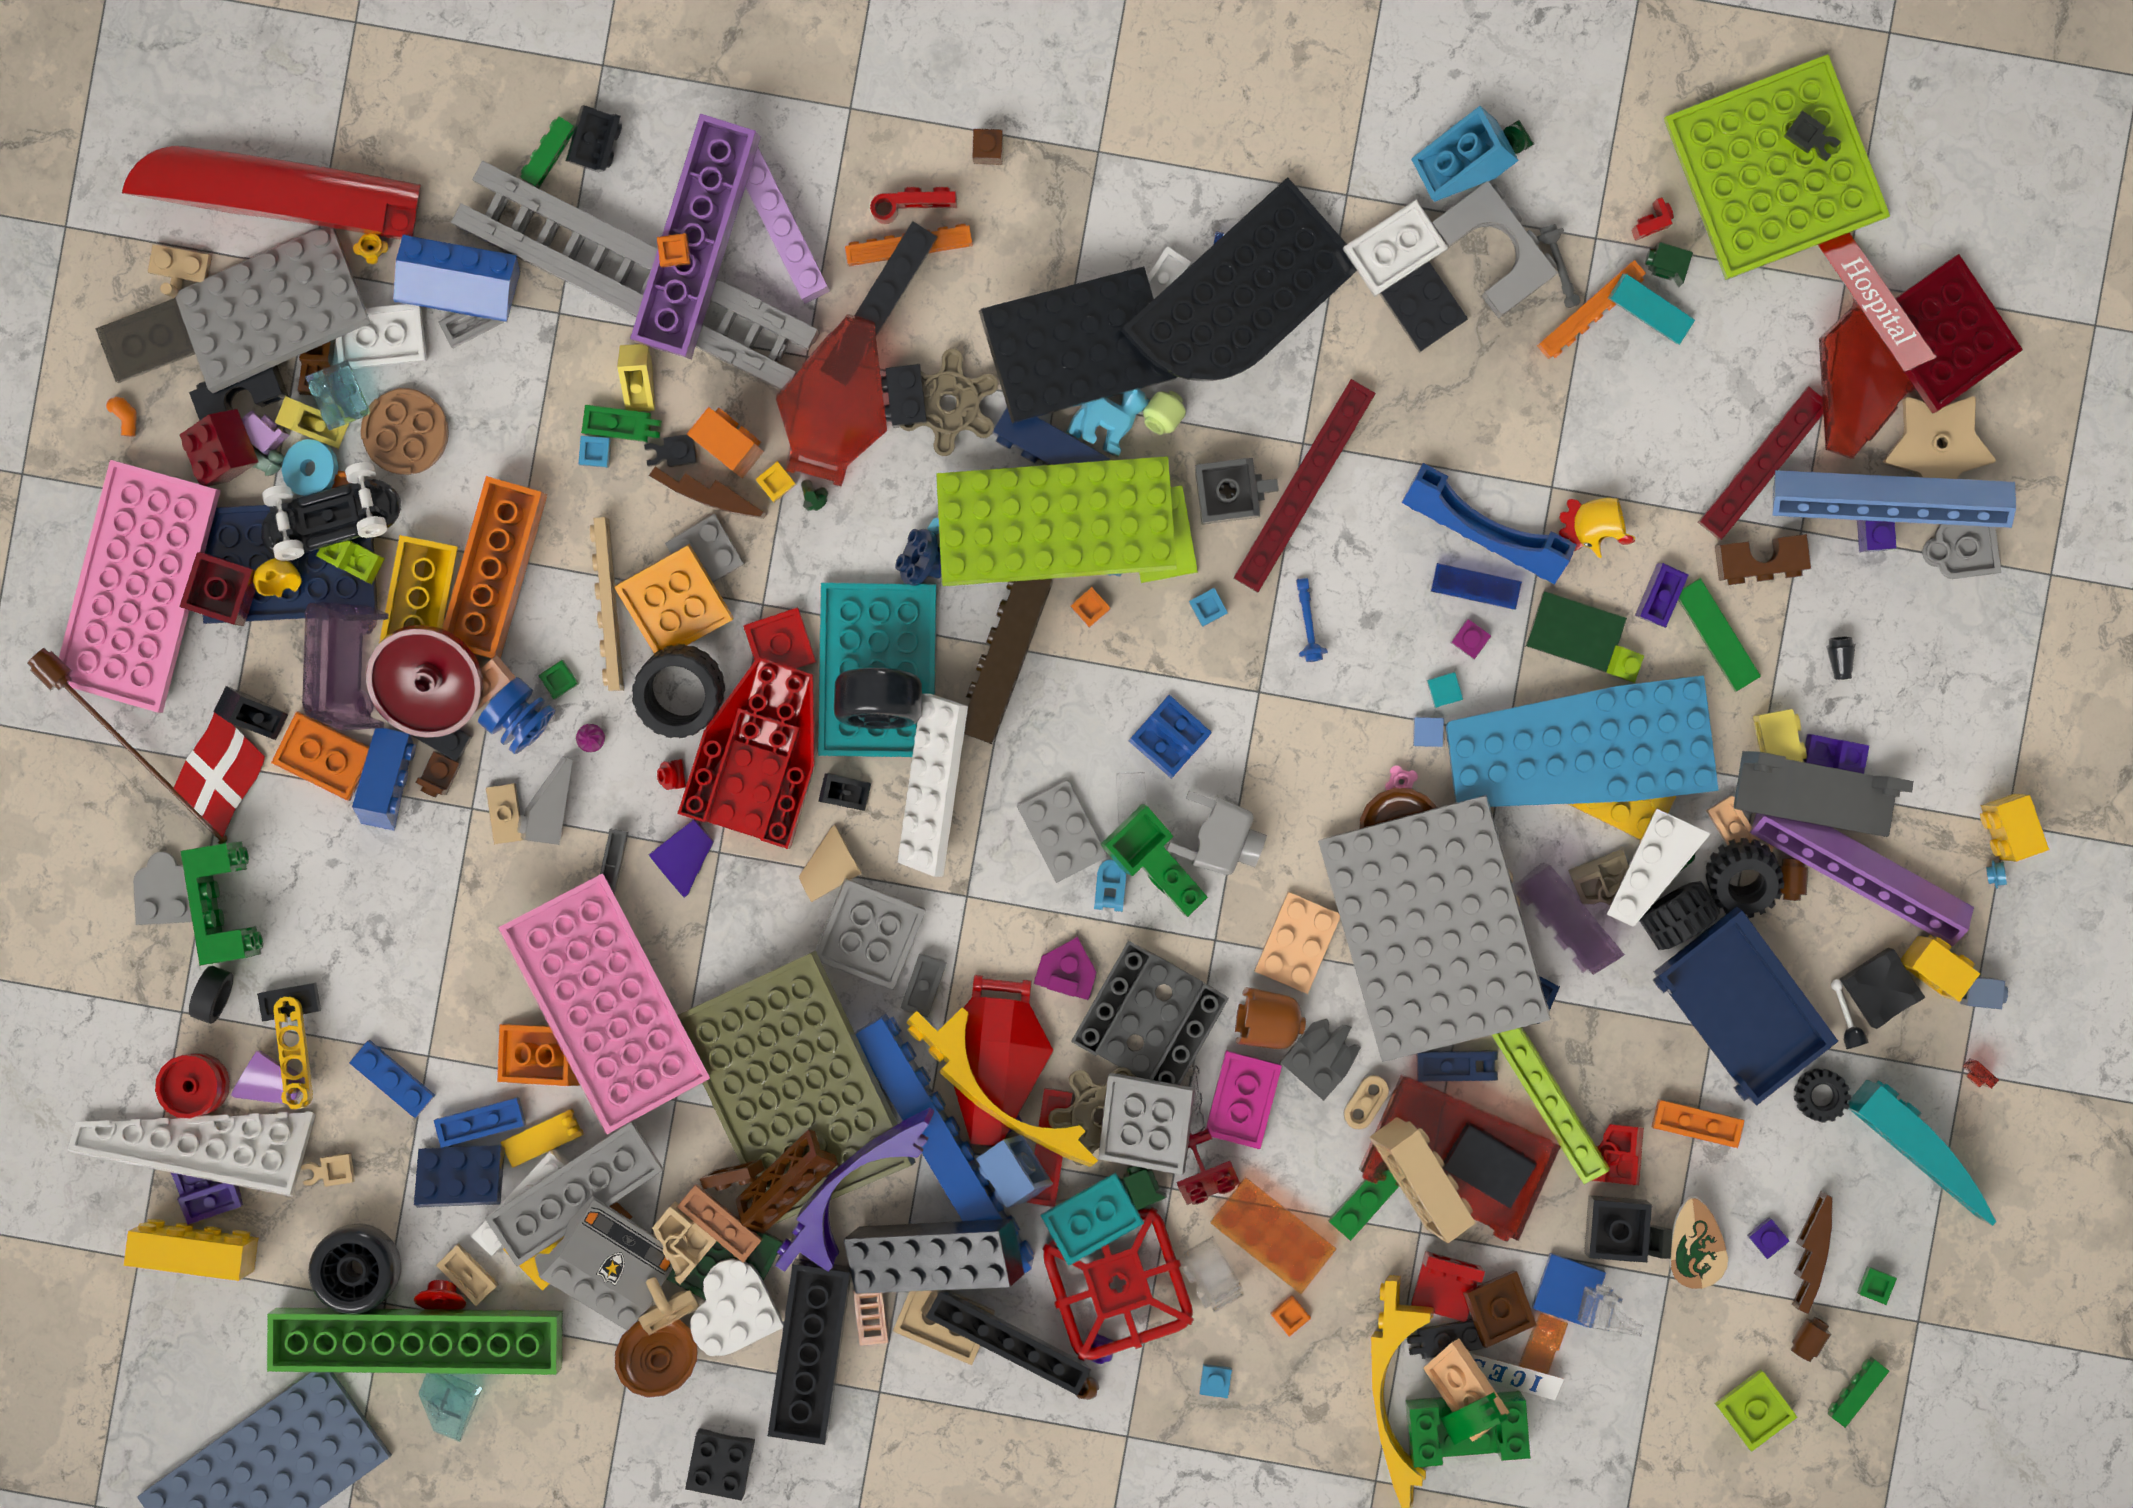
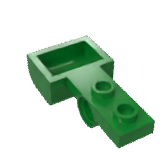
M1141 804L1101 843V846L1125 873L1134 876L1143 868L1151 882L1173 902L1184 916L1189 917L1208 897L1165 849L1164 845L1174 836L1147 805Z

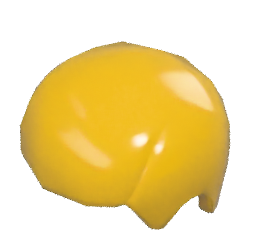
M273 558L264 562L256 569L253 583L257 592L263 596L276 595L277 597H282L285 589L289 588L296 592L302 583V579L298 570L291 562Z

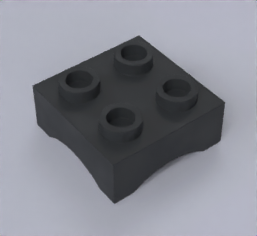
M1886 948L1840 978L1869 1025L1875 1029L1883 1026L1900 1012L1926 998L1905 969L1896 951L1892 948Z
M699 1428L695 1436L685 1490L742 1501L755 1439L730 1436Z

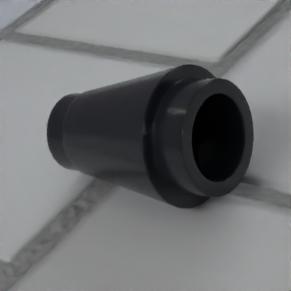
M1852 637L1830 638L1829 645L1826 646L1835 680L1852 678L1856 646L1852 641Z

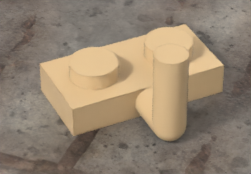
M152 244L148 273L171 278L170 284L163 283L160 290L163 294L175 298L182 288L183 280L197 283L208 278L212 256Z
M653 1277L646 1281V1285L656 1305L648 1308L644 1315L638 1319L643 1329L651 1335L695 1311L700 1305L690 1290L677 1292L670 1297V1301H667L657 1278Z

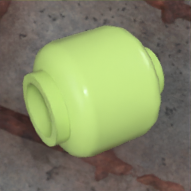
M1159 391L1155 393L1143 410L1145 425L1159 435L1172 433L1186 415V409L1182 404V397L1173 391L1168 393Z

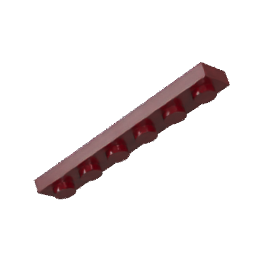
M1806 387L1697 523L1718 540H1722L1775 475V470L1778 471L1831 404L1812 388Z

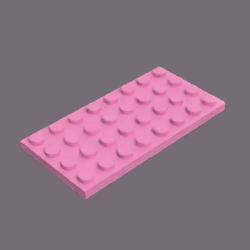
M110 460L59 658L72 670L69 675L72 680L68 683L72 688L163 713L190 611L179 606L197 552L205 553L221 490Z
M603 873L498 927L606 1134L613 1132L710 1079Z

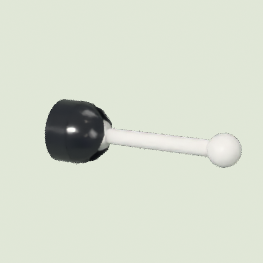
M1838 979L1833 980L1831 987L1837 993L1848 1025L1843 1038L1846 1049L1869 1043L1866 1033L1861 1028L1853 1025L1841 990L1843 983Z

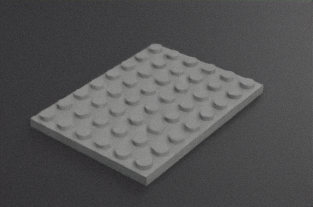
M1487 795L1323 838L1318 841L1382 1062L1551 1019Z

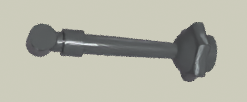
M1556 224L1540 229L1541 235L1537 236V239L1545 244H1550L1562 283L1561 288L1563 294L1566 295L1564 304L1567 308H1572L1580 304V297L1574 294L1573 283L1570 282L1557 245V241L1564 232V229H1557Z

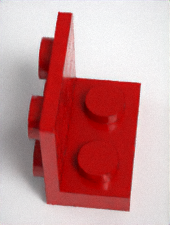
M1425 1251L1411 1306L1434 1308V1314L1466 1322L1469 1308L1463 1292L1476 1287L1477 1282L1482 1283L1485 1271L1479 1265Z

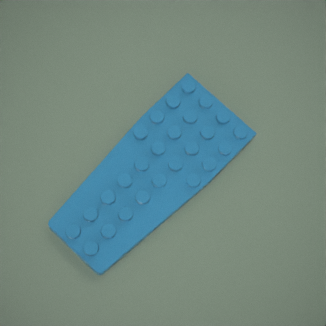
M1704 675L1615 686L1452 720L1446 724L1455 803L1487 795L1490 807L1626 802L1719 791Z

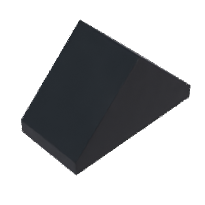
M825 773L818 802L865 811L871 783Z

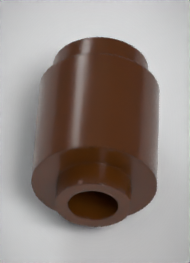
M1782 859L1780 869L1783 874L1784 888L1780 890L1783 894V900L1801 901V896L1807 895L1808 868L1797 859Z
M1813 1317L1812 1320L1806 1318L1792 1340L1793 1346L1791 1351L1808 1362H1811L1814 1357L1817 1358L1831 1336V1333L1827 1330L1829 1325L1817 1317Z

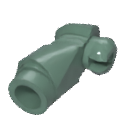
M253 446L259 463L252 468L265 472V476L274 475L282 468L281 462L284 460L282 453L277 450H271L269 455H266Z

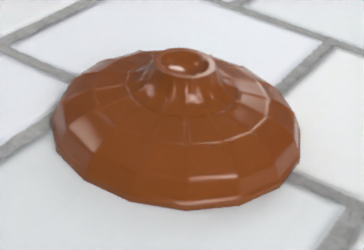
M680 1319L651 1335L643 1329L640 1321H638L621 1336L615 1351V1370L620 1382L632 1393L647 1398L665 1396L679 1389L692 1375L697 1362V1344L693 1340L691 1329Z

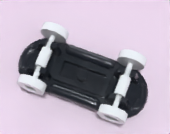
M368 462L355 463L346 468L345 474L350 484L293 499L292 489L288 486L270 487L262 493L264 504L271 507L262 524L261 539L266 549L277 560L290 561L301 557L305 552L355 538L380 536L399 517L401 500L398 493L386 482L374 479L376 476L374 465Z

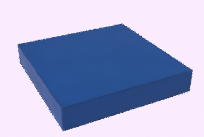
M1550 1253L1532 1308L1588 1327L1606 1272Z

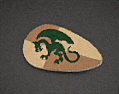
M1690 1196L1685 1199L1675 1218L1670 1268L1674 1278L1681 1285L1691 1289H1703L1715 1284L1723 1277L1727 1270L1728 1255L1721 1231L1712 1212L1698 1197Z

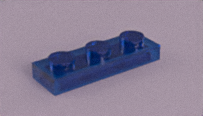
M1436 563L1430 592L1516 610L1522 581Z

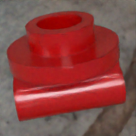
M683 759L661 763L660 768L657 770V780L664 789L686 788Z

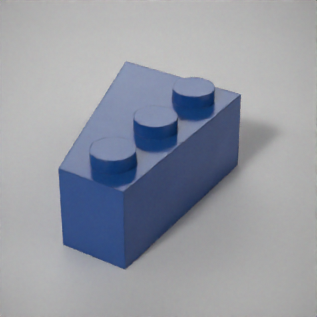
M375 727L352 805L361 824L395 831L403 789L408 779L409 761L413 760L416 750V744H413L410 734Z

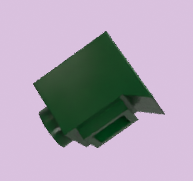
M1659 242L1654 249H1649L1645 265L1649 266L1648 270L1652 271L1651 275L1670 281L1674 279L1679 288L1684 284L1693 252Z
M1130 1166L1127 1168L1128 1173L1123 1174V1179L1137 1210L1167 1198V1194L1159 1190L1160 1188L1152 1169Z

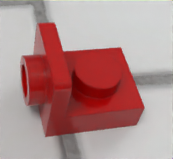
M1663 197L1656 199L1652 203L1657 218L1654 217V214H1650L1637 220L1638 225L1631 230L1635 241L1668 229L1673 224L1674 214L1668 202H1664Z

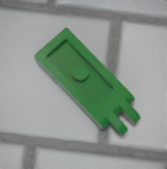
M585 405L581 433L647 443L648 437L660 438L661 432L649 431L650 426L661 427L662 421L651 419V413Z

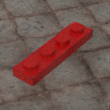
M1044 1088L1038 1127L1052 1128L1048 1121L1050 1112L1056 1108L1064 1109L1070 1107L1073 1092ZM1036 1143L1034 1154L1053 1184L1027 1201V1203L1054 1207L1056 1205L1063 1156Z

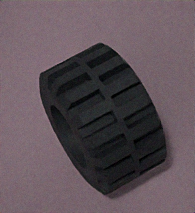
M1741 838V842L1737 843L1733 839L1729 841L1730 845L1726 847L1723 844L1718 847L1719 852L1711 854V862H1707V873L1705 874L1712 898L1718 908L1723 907L1724 913L1727 914L1735 907H1738L1747 914L1748 918H1753L1754 913L1757 912L1760 915L1766 913L1765 908L1767 907L1772 909L1776 905L1774 899L1781 898L1782 892L1780 889L1784 888L1783 874L1775 854L1770 851L1766 844L1761 846L1760 841L1755 839L1751 843H1749L1747 838ZM1755 870L1759 872L1757 879L1749 885L1734 886L1729 883L1731 878L1740 871Z
M1697 881L1683 885L1655 902L1639 921L1657 949L1665 950L1687 941L1707 928L1717 919L1720 909L1703 883Z

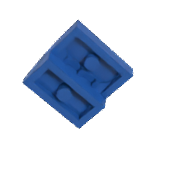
M1168 695L1128 741L1172 779L1212 732L1174 698Z

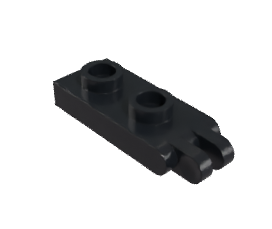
M1473 1319L1466 1322L1458 1321L1417 1329L1418 1335L1407 1337L1408 1344L1419 1343L1420 1345L1409 1348V1355L1421 1354L1422 1359L1436 1357L1449 1344L1459 1338L1468 1351L1486 1348L1481 1344Z

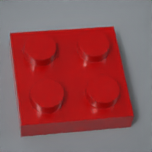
M798 607L743 625L754 660L760 657L794 669L817 662Z

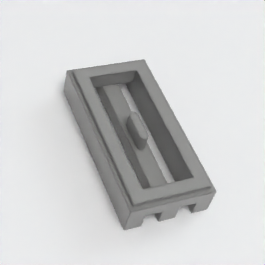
M454 313L438 321L451 348H455L504 323L503 321L490 320L454 339V335L486 318L474 317L450 330L448 325L468 315Z

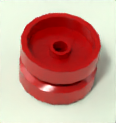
M191 1053L170 1059L161 1067L156 1077L155 1093L159 1104L167 1113L177 1118L190 1119L212 1113L224 1104L229 1094L230 1078L226 1067L219 1059L207 1053Z

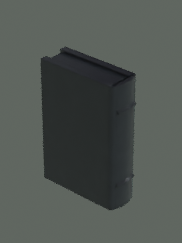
M1470 1121L1465 1124L1443 1161L1445 1164L1443 1169L1508 1208L1512 1207L1537 1165V1162L1525 1155L1523 1151H1518Z

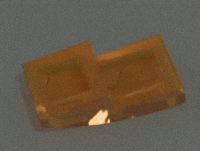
M1540 1313L1536 1321L1537 1326H1534L1518 1366L1548 1374L1555 1353L1560 1349L1568 1323Z

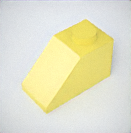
M643 344L620 345L617 368L625 409L638 412L655 411L653 366L649 346Z
M286 396L275 420V423L337 449H339L349 422Z

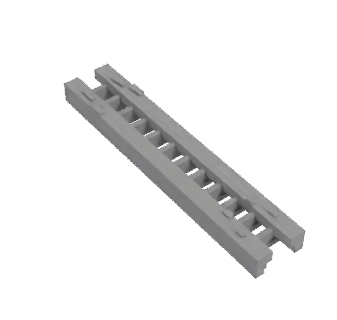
M481 161L472 180L496 192L485 215L460 203L451 223L473 236L509 254L517 255V258L637 318L658 249ZM509 200L521 205L511 228L498 222ZM534 213L547 218L537 241L524 235ZM560 225L573 231L562 254L549 248ZM586 238L599 244L588 267L575 261ZM609 250L625 257L614 280L599 273ZM635 263L650 270L639 293L624 285ZM716 279L708 308L711 302H714L728 310L717 331L702 325L696 348L790 394L797 372L777 363V360L781 361L788 347L787 340L809 350L811 345L816 342L820 332L818 329ZM737 314L753 322L743 344L726 337ZM763 327L779 335L768 357L752 350Z

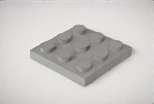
M845 878L815 951L823 964L894 990L926 910L915 904Z
M1110 1073L1107 1081L1098 1159L1183 1175L1186 1168L1195 1088Z

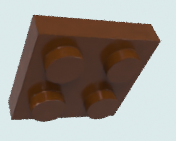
M1510 1271L1463 1292L1483 1347L1488 1348L1537 1326L1517 1271Z

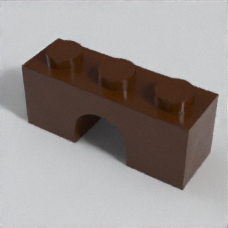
M1807 534L1773 539V554L1766 563L1759 562L1753 558L1750 552L1749 541L1716 546L1715 554L1719 581L1727 580L1728 585L1744 584L1745 578L1756 577L1757 582L1774 580V574L1785 573V578L1803 576L1804 570L1811 569Z

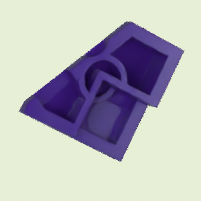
M694 819L648 855L683 897L689 895L697 874H699L714 841L700 822Z

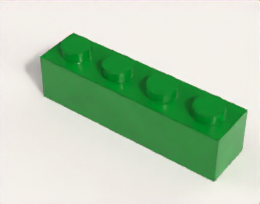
M558 116L557 120L554 119L551 122L550 131L548 134L543 135L540 140L541 145L532 152L529 164L524 165L521 170L522 175L520 177L538 189L573 136L575 126Z
M1872 1357L1863 1362L1859 1373L1852 1376L1849 1386L1842 1389L1839 1399L1828 1408L1827 1414L1844 1428L1848 1426L1890 1372Z

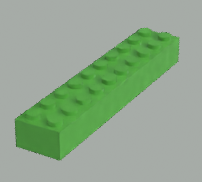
M275 1308L267 1314V1372L556 1375L562 1369L563 1311L372 1309L359 1314H343L330 1308Z

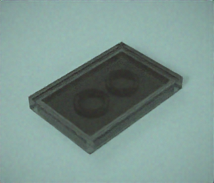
M176 298L95 328L117 383L195 354Z

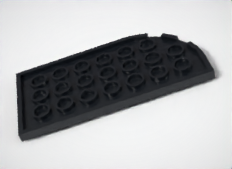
M1287 177L1130 320L1121 331L1143 356L1169 374L1193 381L1223 380L1246 371L1264 358L1357 270L1343 250L1347 243Z

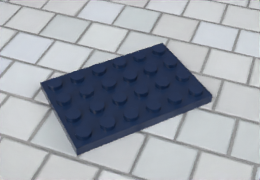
M256 505L216 508L205 554L255 570L264 562L275 558L266 549L261 539L262 524L270 512L271 506ZM359 537L350 540L374 552V537ZM319 549L305 552L301 557L289 561L296 567L302 579L298 590L294 592L289 588L285 589L282 597H277L276 595L263 596L256 590L246 622L378 615L376 577L373 583L370 584L317 557ZM203 615V624L227 623Z

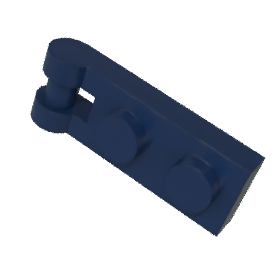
M1425 1051L1417 1053V1081L1498 1080V1071H1495V1060H1498V1051ZM1476 1061H1483L1484 1071H1476Z

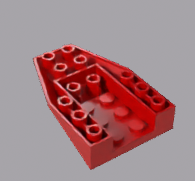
M757 657L704 730L677 814L747 834L782 848H791L815 767L813 674Z

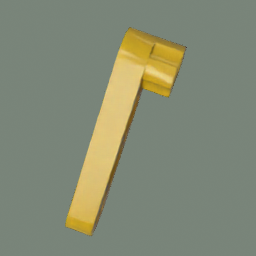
M283 997L276 1001L273 1010L283 1085L281 1099L290 1109H302L307 1107L313 1099L303 1010L298 999ZM288 1001L290 1006H295V1011L290 1013L291 1022L297 1020L298 1026L288 1025L282 1028V1022H288L286 1014L281 1013V1008H284L285 1002ZM289 1030H294L299 1035V1042L293 1047L287 1046L284 1042V1035ZM298 1059L302 1062L303 1070L299 1075L295 1076L288 1072L287 1065L290 1060ZM305 1079V1083L289 1084V1080ZM296 1088L303 1093V1098L299 1104L297 1100H292L291 1094L296 1093Z

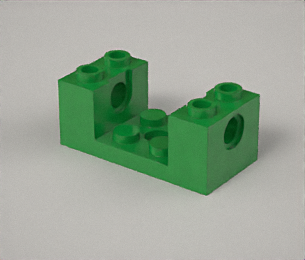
M242 841L180 851L199 965L260 955V949L263 948V938L261 933L257 932L256 926L222 932L225 920L223 911L218 908L217 898L220 896L218 882L214 881L213 875L247 870L246 864L249 863L247 848L243 847Z
M1520 1391L1497 1393L1510 1412L1507 1415L1508 1419L1493 1426L1477 1440L1472 1442L1468 1438L1456 1445L1453 1444L1441 1421L1442 1417L1452 1413L1443 1397L1405 1400L1409 1455L1414 1468L1442 1466L1443 1457L1497 1453L1501 1461L1531 1459L1527 1407Z

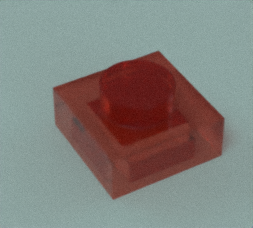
M1969 1058L1962 1066L1969 1072L1966 1077L1979 1088L1983 1085L1992 1089L1999 1081L1977 1060Z

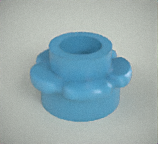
M1992 860V866L1986 867L1988 883H1995V888L1998 889V886L2007 885L2004 862L1995 863Z

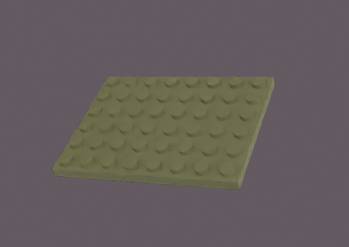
M816 951L677 1015L710 1079L702 1084L740 1164L761 1159L764 1169L767 1170L809 1129L816 1132L821 1150L836 1155L838 1165L776 1223L799 1214L804 1203L834 1170L868 1142L898 1124ZM809 1144L805 1147L802 1158L810 1151ZM889 1157L866 1163L850 1172L839 1182L833 1190L830 1200L912 1166L916 1161L913 1157ZM791 1161L786 1165L783 1175L788 1172ZM764 1171L757 1174L755 1178L757 1179ZM773 1178L768 1182L765 1193L770 1189Z

